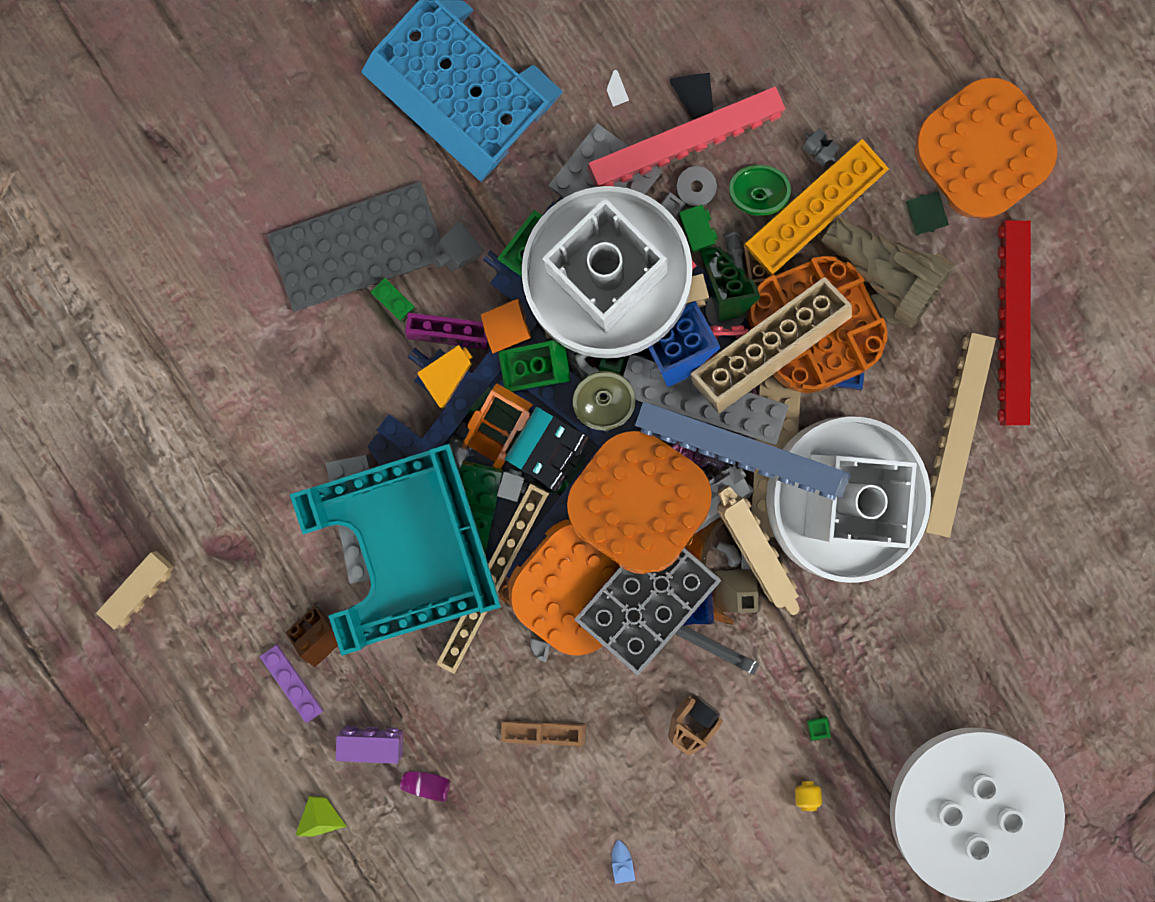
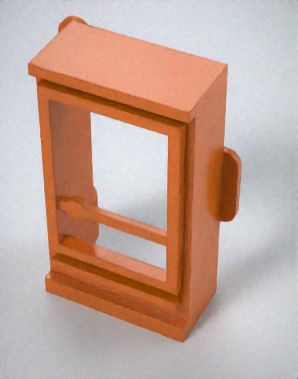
M496 384L488 395L482 409L474 412L468 424L470 431L460 450L463 452L468 446L494 461L493 467L501 469L505 462L506 452L518 431L524 428L530 417L529 410L533 404ZM495 397L522 412L511 434L507 430H502L484 419ZM483 422L502 433L503 436H507L508 439L505 445L479 431L481 423Z

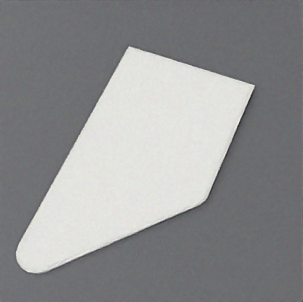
M617 70L613 71L607 87L613 107L629 101Z

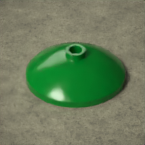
M751 165L742 168L732 177L729 185V195L732 202L740 210L752 215H770L778 212L788 203L791 194V186L787 177L778 169L767 165Z

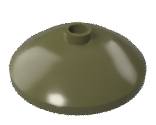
M598 371L586 376L578 383L573 393V408L576 416L583 424L596 430H610L621 426L630 418L635 408L636 399L632 385L622 375L611 371ZM601 393L607 394L605 397L599 396Z

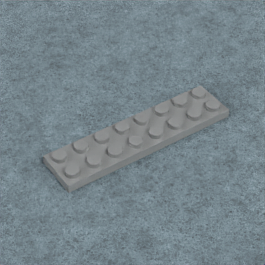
M634 355L629 356L623 375L632 385L637 401L646 402L774 445L777 444L789 407L787 404L748 392L718 414L695 388L691 375L667 387L655 362Z

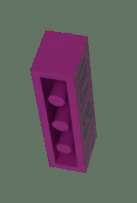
M408 313L405 329L408 340L488 350L489 343L483 322Z

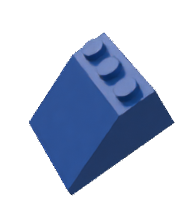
M694 301L685 306L673 328L658 342L648 347L667 387H670L688 378L694 370L699 368L720 349V345L699 306Z

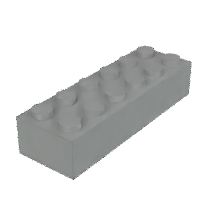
M370 455L326 463L329 482L372 469ZM338 525L350 584L370 580L355 533L346 526Z

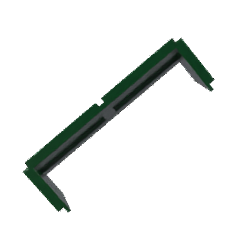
M488 387L470 408L463 420L466 423V427H468L474 412L482 409L493 388ZM495 397L484 419L502 430H507L511 434L522 412ZM483 422L478 429L505 445L508 439L507 436H503L502 433ZM521 431L517 432L506 454L510 451ZM587 452L582 458L575 455L572 457L566 467V479L558 492L549 489L552 494H557L560 497L585 465L586 461H584V458L587 456Z

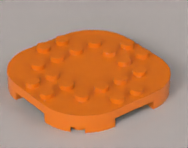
M984 78L966 86L929 115L920 126L916 135L915 155L922 171H926L948 199L950 207L968 218L988 219L1003 213L1044 182L1051 174L1057 159V143L1051 128L1017 86L999 78Z
M816 257L798 267L776 276L768 277L757 288L760 299L748 309V322L750 329H753L824 277L852 304V317L773 374L782 385L797 392H819L864 373L881 358L887 343L885 320L879 317L863 284L865 282L864 277L856 271V267L852 264L837 260L836 257Z
M631 431L612 437L598 450L572 485L568 496L567 508L570 523L576 534L584 542L587 541L617 562L621 568L629 572L645 574L662 571L678 559L679 554L706 520L710 510L712 493L708 478L693 461L653 435L650 436L639 431Z
M566 519L548 529L545 533L547 537L521 567L517 565L508 583L509 604L521 623L552 647L568 655H585L600 649L603 645L574 619L619 569L620 565L587 541L584 542L574 531L570 520Z

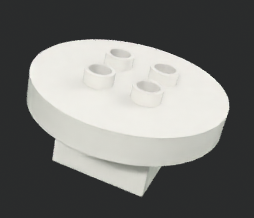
M614 186L593 187L575 192L563 198L540 218L533 228L524 250L522 282L527 302L535 318L554 340L564 347L586 356L618 358L638 353L663 338L676 324L685 309L690 294L692 258L682 228L670 212L660 203L641 192L628 188Z
M834 417L811 424L797 433L782 450L851 474L843 497H836L835 500L820 496L819 490H815V493L800 489L798 488L799 483L796 482L794 486L780 482L777 475H775L774 479L769 478L766 492L769 523L778 544L792 561L814 575L839 582L857 583L886 575L911 555L920 542L927 526L931 507V491L928 474L920 455L900 432L885 423L870 418Z
M956 729L940 734L924 743L909 757L900 770L890 800L892 832L905 860L928 885L947 896L959 900L988 902L1004 899L1023 891L1041 877L1050 866L1063 837L1065 823L1062 793L1053 773L1047 764L1030 748L1011 736L991 729Z

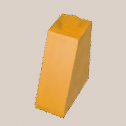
M458 345L417 373L440 408H444L472 365L469 360L472 356L466 347L462 349Z

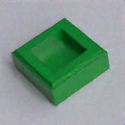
M827 716L807 720L811 741L831 738Z

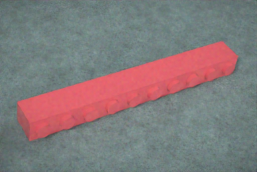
M775 86L588 163L587 170L595 187L614 186V183L619 181L625 183L633 179V176L636 174L645 175L651 172L653 167L659 166L661 168L670 164V160L675 158L678 160L684 159L694 150L701 152L708 148L707 145L715 143V145L720 144L728 136L733 135V137H737L743 134L745 129L750 127L752 130L759 128L763 125L762 122L770 120V122L776 121L782 117L781 114L786 108Z

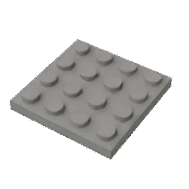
M597 123L552 180L548 188L560 197L565 198L575 192L595 187L587 170L588 163L629 146ZM657 166L653 167L651 172L645 175L636 174L628 182L622 183L619 181L614 183V187L628 188L646 195L662 174V170Z

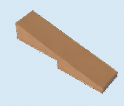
M502 721L501 742L582 747L586 742V724Z

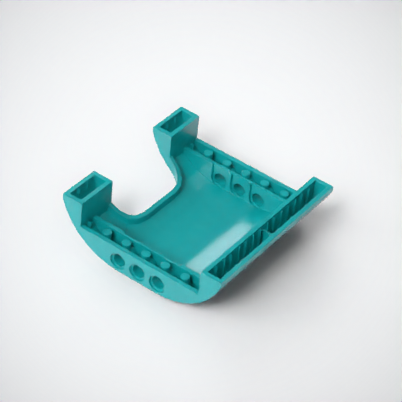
M450 444L290 494L302 535L333 525L348 527L355 533L370 576L371 588L363 601L328 615L341 656L359 651L365 646L478 611L484 613L502 607Z

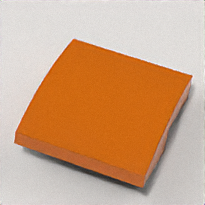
M519 299L481 314L492 353L499 352L532 338Z

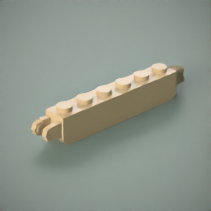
M725 485L717 491L721 500L717 508L718 513L768 600L774 603L776 607L787 610L790 615L797 614L800 608L795 600L799 597L795 591L797 589L796 584L791 578L787 577V568L782 562L778 561L777 557H779V554L773 546L770 547L768 543L770 538L764 530L760 529V520L754 513H751L749 509L751 505L747 498H742L729 485Z

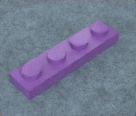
M278 644L260 656L305 723L324 711Z

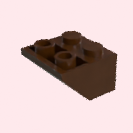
M316 605L286 632L300 658L313 667H316L338 646L330 619Z

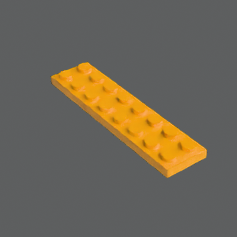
M861 139L744 244L745 248L770 276L773 275L885 174L889 168L869 145Z

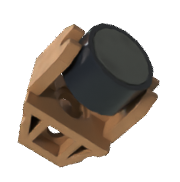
M689 695L672 714L668 738L672 745L689 756L697 752L698 749L707 747V743L718 731L723 720L719 717L720 713L704 699L697 695L695 698ZM688 713L705 726L701 733L695 732L683 723V719Z

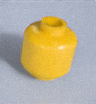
M802 781V785L795 788L796 806L800 807L801 811H817V807L822 805L821 787L814 785V781Z

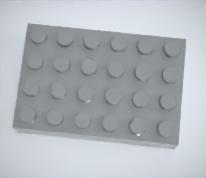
M684 548L672 565L659 572L637 574L619 567L574 620L638 676L721 582V579Z

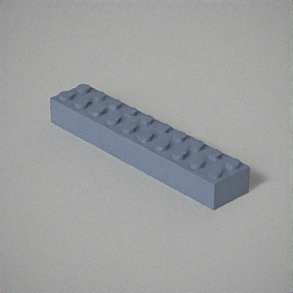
M643 402L635 426L641 428V433L653 435L657 438L660 434L659 439L676 445L680 441L678 446L693 451L699 448L698 453L713 458L719 455L718 460L733 465L737 461L739 462L738 467L754 472L757 468L759 469L758 474L772 479L777 475L780 482L792 486L795 485V482L799 483L798 488L815 493V490H819L820 496L835 500L836 497H843L851 475L843 470Z

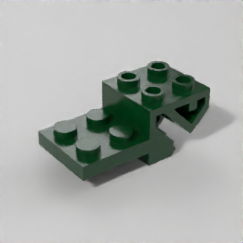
M462 460L459 474L483 550L486 552L491 533V522L495 516L497 494L503 469Z

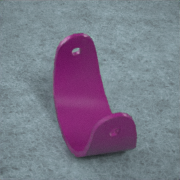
M409 771L403 774L400 789L419 797L447 802L451 781L431 773Z

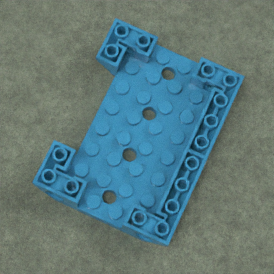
M419 0L372 51L361 73L482 182L509 153L508 149L534 121L537 122L563 94V91L535 65L518 74L465 26L463 22L474 11L465 1ZM417 31L421 33L420 40L412 41L410 39L412 32ZM449 59L452 62L451 67L448 69L441 68V61ZM479 87L482 89V93L478 97H473L470 94L471 89ZM505 114L512 117V122L508 125L501 123V117Z

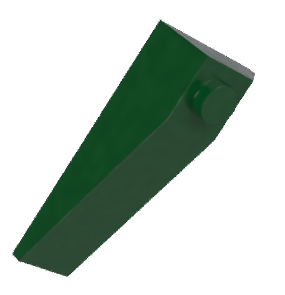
M721 247L700 250L711 297L719 321L740 318L760 299L755 282L751 278L748 279L744 275V271L733 264V260Z

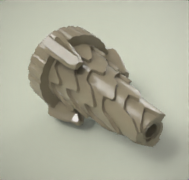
M840 215L832 223L821 240L831 251L856 267V271L879 293L871 295L870 298L875 308L891 325L901 323L907 328L914 327L934 301L956 266V263L939 252L936 255H932L926 252L911 250L901 243L892 242L881 235L877 236L859 224L855 226Z

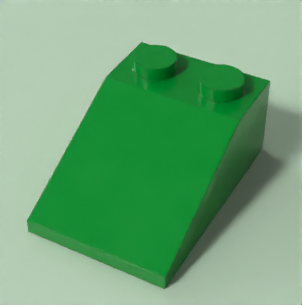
M533 210L497 258V260L521 277L522 260L528 238L542 217L535 210Z
M548 341L499 351L504 388L511 392L571 382L566 348L557 341Z

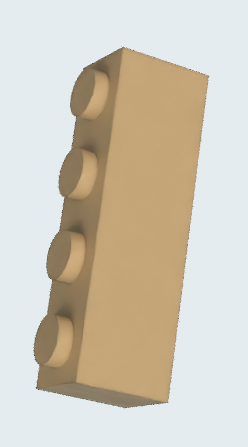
M157 551L151 552L96 614L114 630L120 627L124 628L131 621L130 616L134 612L138 613L144 607V600L147 597L151 598L159 590L157 586L161 582L165 583L172 576L171 571L174 566Z

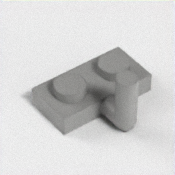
M580 353L576 354V356L573 354L567 358L572 373L581 380L599 371L597 368H592L587 364L585 358L588 356Z

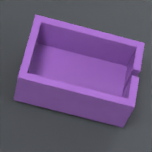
M346 726L336 738V761L398 764L403 755L404 731H399V728L396 727L378 730V727L374 726L366 727V729H358V726Z

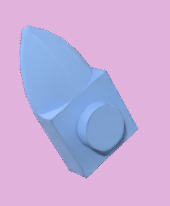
M620 840L616 841L612 851L615 884L635 881L630 852Z

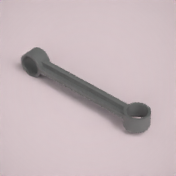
M684 625L675 633V635L753 675L759 666V663Z

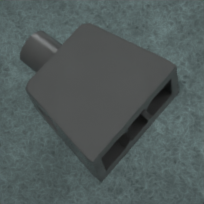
M458 221L434 248L437 256L432 261L439 269L446 265L451 271H455L478 260L484 250Z

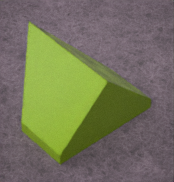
M309 796L296 835L313 837L347 826L327 798Z

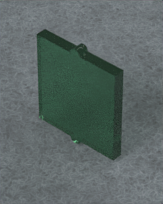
M939 191L925 196L921 194L918 198L906 201L916 236L929 231L933 233L936 229L949 225Z

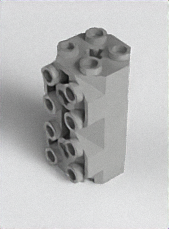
M717 458L702 469L710 483L712 497L708 516L695 533L721 517L717 511L718 505L721 503L717 492L719 489L729 485L736 494L747 499L754 493L750 484L746 483L744 479L746 474L741 467L736 468L735 465L718 460Z

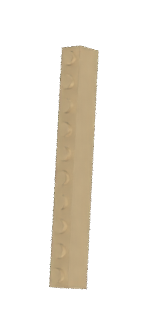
M969 333L962 340L961 348L963 353L962 357L960 356L957 361V368L959 370L952 382L954 392L953 396L949 397L947 407L950 409L948 416H945L943 421L944 435L939 439L938 447L940 452L939 456H936L934 460L935 474L931 476L929 482L931 487V507L924 532L950 538L996 338Z
M531 481L488 564L497 592L550 492L549 489L534 481ZM478 611L460 618L436 665L455 674L487 612L480 613Z

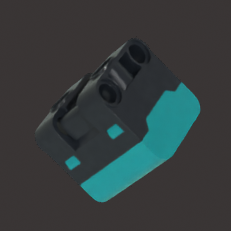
M536 407L506 455L505 461L537 479L541 484L554 492H558L567 477L564 470L574 455L580 456L589 441V437Z

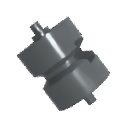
M820 128L813 134L806 132L804 136L807 137V141L801 148L808 155H814V160L823 167L828 160L833 162L837 160L834 157V153L840 146L833 139L828 140L827 134Z

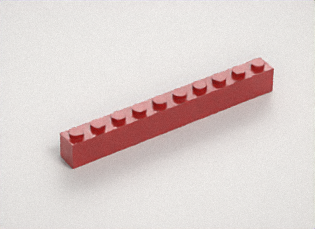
M1006 220L998 227V238H1001V245L998 247V258L1000 259L998 279H1000V287L998 288L997 295L998 299H1000V307L998 308L997 316L1000 320V328H998L997 336L998 340H1000V348L998 349L997 357L1000 360V369H998L997 378L1000 381V389H998L997 398L1000 401V409L997 412V419L1000 421V426L1030 425L1031 220Z

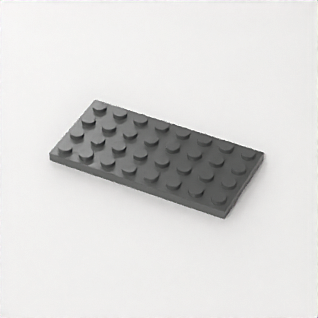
M421 181L267 235L293 312L380 283L384 278L390 280L433 265L432 259L437 256L434 248L441 240Z

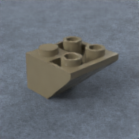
M751 569L714 571L721 579V582L714 589L715 612H759L757 582Z

